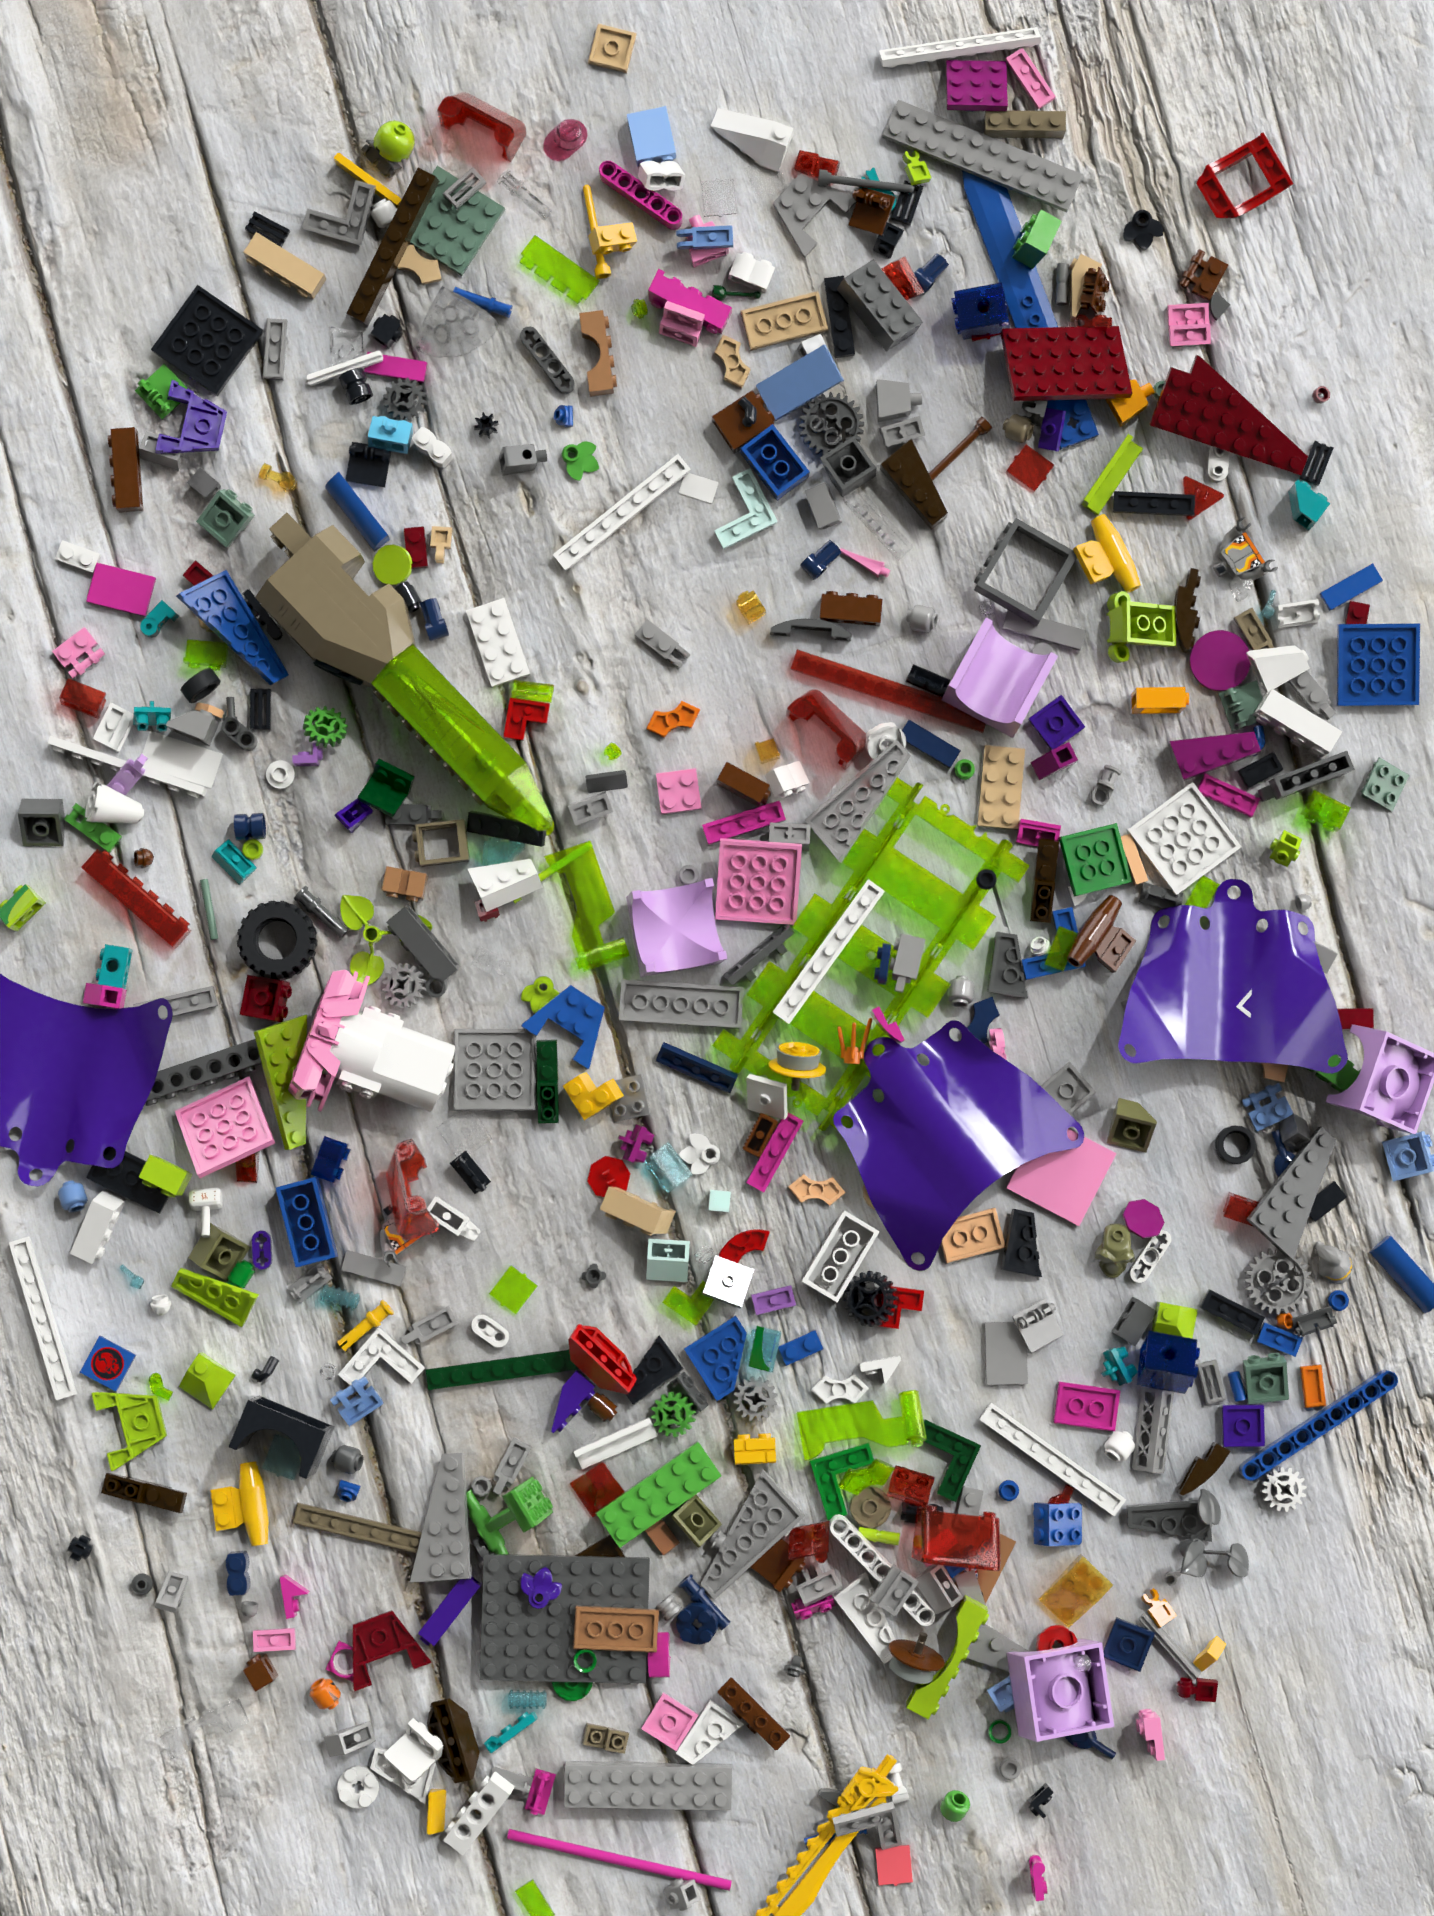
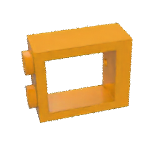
M1185 687L1136 688L1131 694L1132 714L1181 713L1186 708V705H1189V693H1185Z

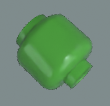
M952 1790L945 1795L941 1802V1813L951 1822L961 1821L969 1811L970 1800L963 1792Z

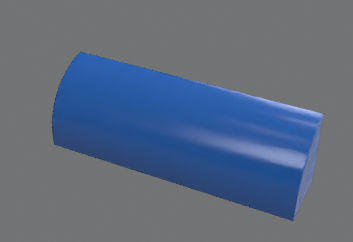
M340 472L336 473L327 482L325 489L375 552L387 543L390 538Z
M1386 1236L1369 1253L1424 1314L1434 1309V1283L1392 1236Z

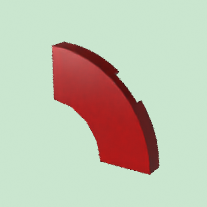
M753 1229L735 1235L724 1245L719 1257L738 1263L747 1252L754 1250L764 1251L770 1231Z

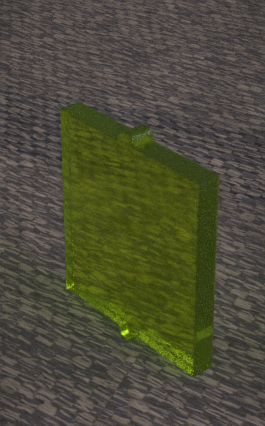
M511 1265L489 1294L498 1300L501 1306H506L513 1313L517 1314L538 1285L527 1278L525 1273L522 1274Z

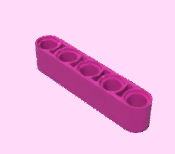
M604 161L600 164L599 174L603 183L668 229L676 230L681 227L682 212L678 207L655 191L646 189L641 181L614 162ZM606 169L613 170V174L610 176L604 175L603 172ZM625 180L630 184L627 187H622L619 185L620 182ZM638 192H644L646 196L642 199H639L636 197V194ZM659 203L662 205V208L654 210L652 206ZM671 215H676L679 217V219L675 222H672L668 219V217Z

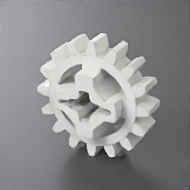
M1279 1466L1278 1472L1274 1468L1271 1469L1272 1475L1265 1474L1268 1480L1261 1482L1266 1486L1264 1489H1261L1262 1493H1266L1263 1499L1265 1501L1270 1500L1268 1504L1270 1507L1276 1505L1277 1511H1280L1281 1507H1283L1285 1512H1288L1289 1507L1295 1510L1296 1503L1302 1504L1300 1497H1306L1302 1490L1306 1489L1307 1486L1301 1485L1305 1479L1303 1477L1297 1478L1299 1472L1295 1471L1292 1473V1468L1290 1467L1285 1471L1282 1466ZM1282 1475L1288 1476L1284 1480L1277 1479V1477ZM1277 1483L1286 1486V1489L1288 1490L1290 1495L1281 1492L1282 1490L1280 1486L1277 1485ZM1295 1483H1296V1485H1297V1492H1296V1493H1294V1487H1293V1486L1295 1485ZM1271 1484L1274 1486V1493L1272 1495ZM1283 1498H1289L1291 1500L1286 1503H1280V1501H1282Z

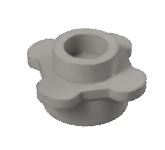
M722 1530L719 1533L714 1532L709 1541L712 1544L711 1549L713 1547L717 1550L720 1549L726 1538Z

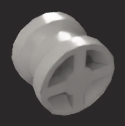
M669 1595L655 1608L663 1613L665 1620H668L682 1607L674 1602L672 1595Z

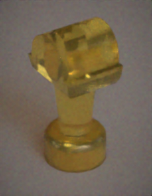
M264 463L261 467L259 478L263 480L272 479L280 485L283 491H293L296 489L297 481L291 472H275L272 470V466Z

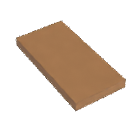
M576 1606L573 1649L657 1652L659 1609Z

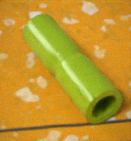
M859 1527L858 1529L868 1541H878L897 1546L899 1544L900 1533L878 1531L877 1529Z

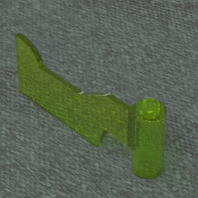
M591 841L544 856L546 862L554 871L566 874L577 906L572 939L578 957L575 958L578 969L583 968L585 972L629 957L630 954L624 937L604 943L599 929V925L612 916L615 910Z
M909 1390L898 1394L902 1414L899 1417L883 1419L873 1400L797 1412L804 1461L811 1460L820 1455L824 1450L825 1443L865 1438L888 1448L910 1444L912 1447L922 1446L927 1437L919 1391Z

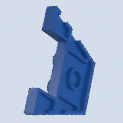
M569 985L522 1023L521 1027L537 1036L547 1019H550L583 1041L572 1060L589 1069L605 1007L572 985Z

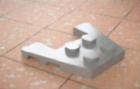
M800 173L773 202V205L800 249L802 256L805 258L817 246V242L803 231L808 223L829 201L844 214L857 201H855L852 195L831 186H818L817 180Z

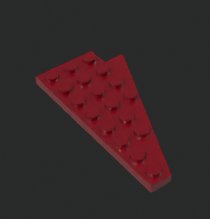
M1199 355L1195 356L1189 373L1170 367L1150 421V426L1298 475L1302 474L1308 456Z

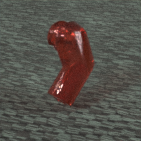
M1065 1484L1062 1493L1051 1497L1048 1503H1069L1075 1488Z

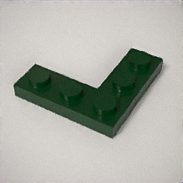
M924 1419L916 1438L953 1455L937 1494L956 1502L981 1445Z

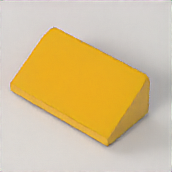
M431 1789L429 1791L427 1834L429 1835L444 1831L445 1789Z

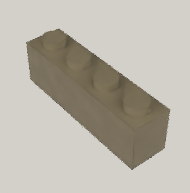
M985 111L984 134L992 138H1064L1066 132V111Z

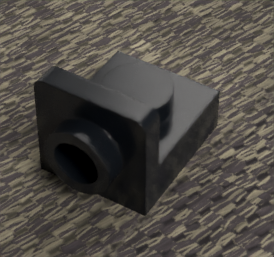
M887 222L883 234L878 235L873 251L890 259L904 230Z
M1047 1783L1027 1799L1031 1804L1028 1808L1036 1817L1040 1815L1043 1819L1046 1817V1814L1039 1806L1047 1804L1052 1799L1051 1795L1054 1793Z

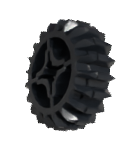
M868 1271L867 1274L861 1272L859 1277H853L854 1283L849 1282L850 1290L844 1291L848 1294V1298L845 1297L843 1300L848 1302V1305L844 1308L846 1310L851 1309L848 1315L849 1317H854V1322H860L862 1326L867 1324L869 1327H874L875 1324L880 1326L882 1321H889L887 1315H894L891 1308H897L898 1306L893 1304V1300H898L899 1298L893 1296L897 1289L891 1288L893 1282L887 1281L888 1277L886 1275L881 1276L880 1272L873 1273V1271ZM874 1282L879 1288L871 1290L865 1284ZM884 1296V1301L882 1305L881 1298ZM870 1307L876 1314L868 1316L862 1310Z

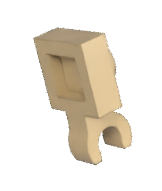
M432 526L430 547L436 548V563L444 564L445 549H451L452 527Z

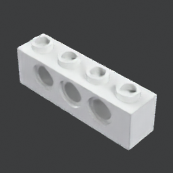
M494 1772L491 1777L487 1775L479 1785L482 1787L479 1793L474 1791L468 1799L470 1802L467 1808L463 1806L456 1815L459 1819L455 1823L451 1821L445 1829L447 1835L443 1841L461 1855H464L515 1787L497 1772ZM485 1794L492 1796L493 1800L488 1799ZM474 1810H478L481 1815L476 1814ZM462 1825H466L469 1830L464 1829Z

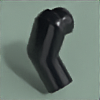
M743 397L738 402V405L745 411V418L742 419V423L745 427H751L757 420V410L746 397Z

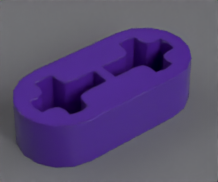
M260 1230L252 1236V1256L254 1266L262 1270L269 1268L273 1259L271 1235L266 1231ZM260 1234H263V1237H267V1241L263 1243V1249H261L260 1242L256 1241ZM261 1251H264V1258H268V1262H265L264 1266L257 1262V1259L261 1258Z

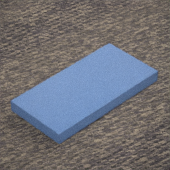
M822 345L758 383L756 387L768 410L771 411L775 421L843 382L844 379L827 346Z

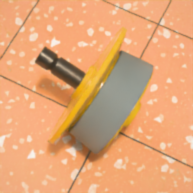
M786 1042L777 1046V1058L769 1062V1068L772 1071L792 1077L791 1090L799 1091L800 1078H814L826 1073V1067L819 1062L822 1051L818 1047L807 1043Z

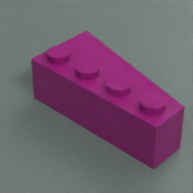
M1254 732L1170 741L1184 781L1261 753Z

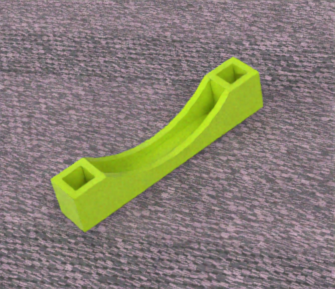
M964 1595L955 1612L957 1636L950 1657L944 1664V1667L933 1675V1680L930 1683L915 1684L906 1701L907 1709L928 1720L931 1714H936L941 1696H946L951 1678L955 1679L959 1672L958 1665L961 1660H966L969 1654V1645L971 1642L975 1643L979 1636L978 1629L980 1625H985L989 1617L987 1606L967 1595Z

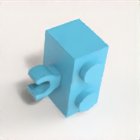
M373 416L368 433V447L408 454L413 435L412 423L405 420H392L385 416Z

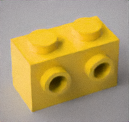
M633 222L595 227L588 235L593 255H606L618 251L627 252L637 242Z

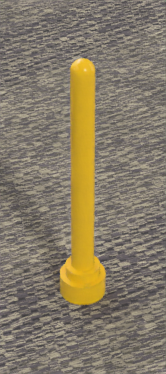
M586 184L583 186V193L592 232L595 227H598L591 187ZM595 254L597 261L596 268L594 269L596 279L610 277V266L605 263L604 255Z

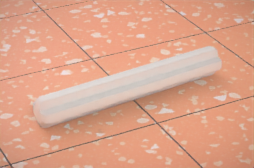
M378 350L308 374L306 377L307 382L310 386L337 378L351 369L366 368L382 362L383 355Z

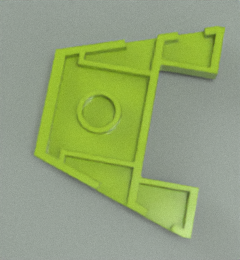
M108 1392L91 1393L96 1411L113 1406L118 1408L127 1448L107 1453L111 1471L118 1469L168 1436L157 1395Z

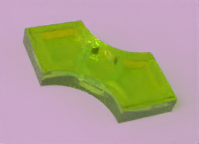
M876 1458L865 1468H849L838 1485L845 1491L859 1495L868 1486H883L895 1468L891 1464Z

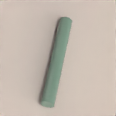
M202 879L200 884L210 940H216L219 938L208 879Z

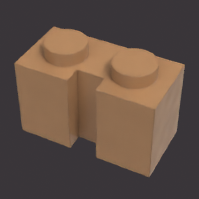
M386 866L382 891L386 892L388 897L398 898V895L406 896V900L418 902V899L424 900L428 875Z

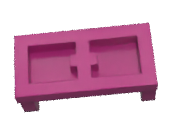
M1020 819L1016 843L1038 847L1039 838L1059 840L1061 825Z

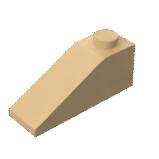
M1080 254L1078 259L1074 258L1069 267L1072 270L1070 275L1071 322L1075 321L1081 309L1080 299L1081 294H1084L1082 289H1088L1083 287L1086 271H1088V268H1094L1097 272L1098 267L1101 268L1102 266L1101 263L1083 254Z

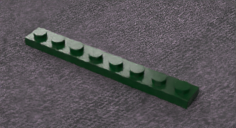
M562 1350L426 1369L428 1390L578 1370L579 1368L571 1361L570 1351Z

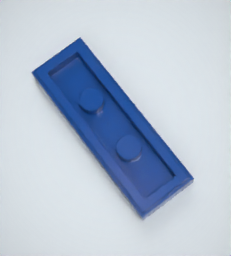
M1372 563L1322 591L1320 596L1328 610L1331 611L1381 583L1383 579Z

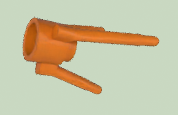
M872 1018L868 1020L860 1051L859 1047H855L856 1023H852L851 1047H847L846 1050L842 1029L840 1026L837 1027L841 1058H844V1063L860 1064V1059H864V1050Z

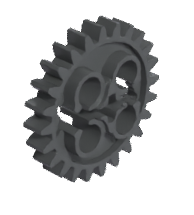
M830 392L829 397L826 398L822 393L821 400L816 397L814 398V404L811 402L807 403L809 409L803 408L802 412L806 416H800V420L805 423L799 424V428L805 430L800 433V436H806L803 443L810 442L809 450L815 447L816 455L820 451L825 455L843 443L840 436L835 443L827 441L828 436L834 435L837 437L838 431L842 432L841 422L843 421L851 423V427L845 430V435H853L858 442L861 441L858 435H862L864 430L859 427H863L865 422L859 420L863 418V414H857L860 407L853 408L855 401L852 400L848 403L847 395L840 399V393L833 397L832 392ZM819 405L821 406L822 414H825L826 409L829 407L835 408L836 414H826L825 419H821L823 425L821 429L816 430L812 427V424L818 421V415L810 414L817 413ZM828 422H829L830 424H832L833 422H835V428H834V427L828 428Z

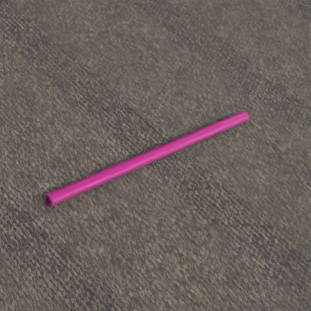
M509 1829L508 1840L676 1879L682 1878L684 1881L695 1879L697 1884L730 1891L732 1880Z

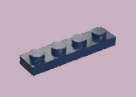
M663 1042L656 1058V1062L728 1093H731L739 1075Z

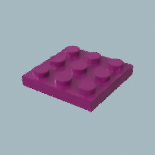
M946 60L947 110L1007 111L1006 61Z

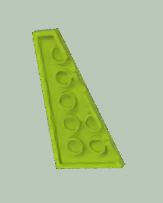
M301 1015L254 1032L285 1150H291L306 1144V1099H295L288 1088L307 1038V1015Z

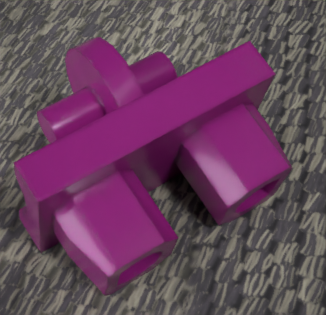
M637 1124L633 1132L627 1130L625 1137L619 1135L618 1139L623 1141L620 1149L625 1150L622 1159L633 1163L634 1161L644 1163L647 1152L639 1150L642 1142L650 1145L654 1135L647 1131V1128Z

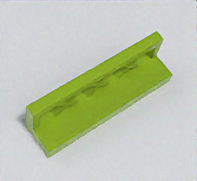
M1130 434L1126 436L1081 504L1097 516L1143 450L1142 447L1132 441L1133 436Z

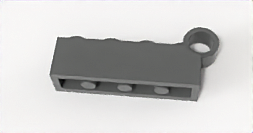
M1344 751L1275 777L1268 781L1269 786L1257 791L1262 802L1272 798L1278 800L1345 775L1355 769L1348 751Z
M407 904L386 922L388 924L387 928L394 936L397 935L402 940L400 943L406 951L412 952L415 956V962L428 971L427 993L432 997H440L448 988L446 979L458 970L460 965ZM437 980L441 982L443 990L441 992H434L431 989L432 981Z

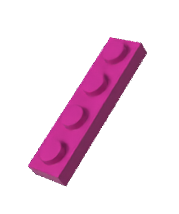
M779 800L703 824L702 827L708 845L720 842V838L729 839L770 826V822L779 823L786 821Z
M789 1112L785 1120L781 1119L748 1178L747 1184L765 1192L804 1122L803 1120Z

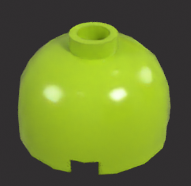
M395 120L381 125L373 139L375 149L377 146L380 150L379 154L393 162H401L405 158L407 160L415 145L412 130L406 124Z

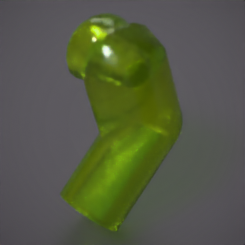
M153 1373L149 1377L151 1392L169 1401L173 1391L164 1387L159 1373Z

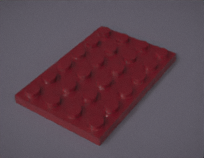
M1119 326L1003 328L1001 330V340L1013 401L1131 398L1133 393Z

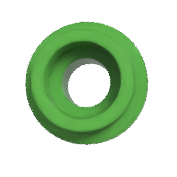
M962 759L956 763L954 771L958 778L966 780L973 776L975 766L970 760ZM962 766H966L968 768L967 773L961 772Z

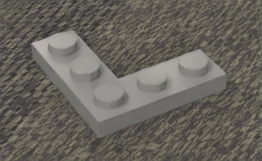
M355 180L346 219L307 209L303 229L362 245L376 186Z
M893 1801L832 1818L837 1837L877 1826L882 1850L902 1845Z

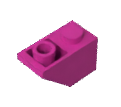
M86 983L83 1003L114 1009L124 1008L127 990Z

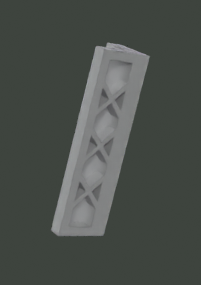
M1142 1387L1132 1469L1151 1473H1164L1174 1391ZM1148 1392L1155 1393V1400L1151 1405L1147 1401ZM1148 1413L1152 1416V1423L1150 1425H1147L1145 1422V1416ZM1146 1433L1150 1438L1147 1446L1142 1442L1143 1436ZM1143 1454L1147 1457L1146 1467L1139 1466L1140 1457Z

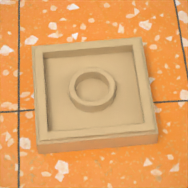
M598 24L588 64L627 73L637 33Z

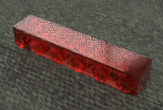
M97 849L81 868L176 949L192 931L188 927L190 923L182 916L178 919L173 914L175 910L167 903L162 905L158 901L160 897L151 889L147 892L142 887L144 883L136 876L132 879L127 874L129 870L121 863L116 865L112 861L114 857L106 850L102 852Z

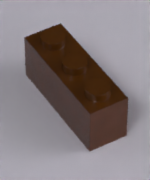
M826 591V594L821 596L819 620L880 626L883 599H879L877 595L858 597L856 593H846V596L838 595V592Z

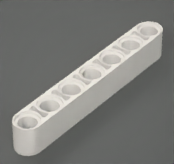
M840 1514L834 1515L829 1523L831 1533L881 1583L892 1565L845 1516ZM839 1521L845 1524L841 1530H836L833 1527ZM852 1536L859 1538V1542L855 1545L848 1543V1539ZM870 1551L873 1553V1557L868 1560L862 1557L863 1553ZM885 1566L888 1570L885 1574L877 1573L878 1567ZM914 1589L910 1596L916 1597V1601L912 1604L905 1602L902 1607L920 1625L929 1626L934 1622V1611L929 1603ZM922 1611H929L931 1614L928 1618L920 1617Z

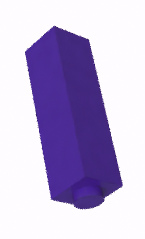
M472 1576L469 1579H459L418 1632L421 1636L419 1639L428 1646L430 1644L435 1646L482 1584Z

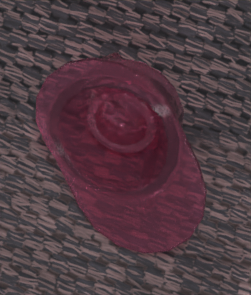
M567 119L560 122L544 140L543 146L546 155L556 161L569 158L586 142L588 136L586 127L575 119Z

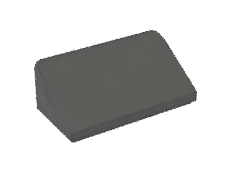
M625 770L585 776L588 793L628 787Z

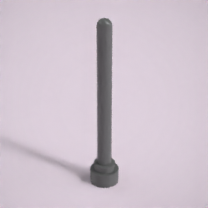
M819 170L818 186L826 187V185L833 183L912 193L914 191L912 185L831 175L828 170Z

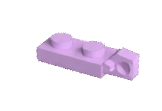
M141 753L135 762L132 759H128L107 786L126 795L144 774L145 769L142 767L148 758Z

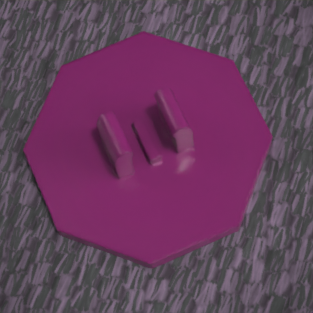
M1145 1199L1130 1201L1122 1214L1128 1231L1142 1239L1158 1236L1165 1223L1159 1207Z

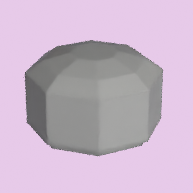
M482 1475L473 1480L471 1487L474 1494L482 1497L489 1494L492 1484L489 1478Z

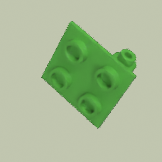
M165 363L146 381L144 379L138 382L139 387L135 390L161 419H164L180 404V402L167 399L171 381L175 380L180 386L187 389Z

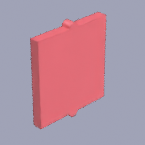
M900 1845L884 1850L881 1847L875 1848L878 1885L894 1884V1886H897L899 1883L913 1882L909 1845Z

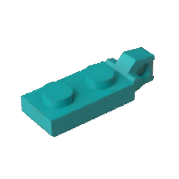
M525 1712L517 1718L519 1723L513 1727L509 1724L500 1731L502 1733L501 1736H491L484 1745L490 1753H493L538 1719L535 1712L531 1714Z

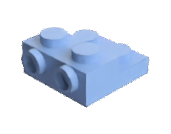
M1425 1131L1417 1132L1416 1135L1409 1134L1382 1142L1393 1181L1434 1171V1154L1431 1155L1429 1149L1432 1146V1141L1429 1134L1425 1135Z

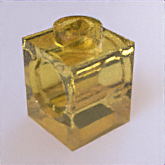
M747 590L738 596L739 599L736 600V605L748 625L766 615V610L754 590L750 593Z

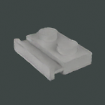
M893 1564L870 1597V1600L896 1617L919 1581Z

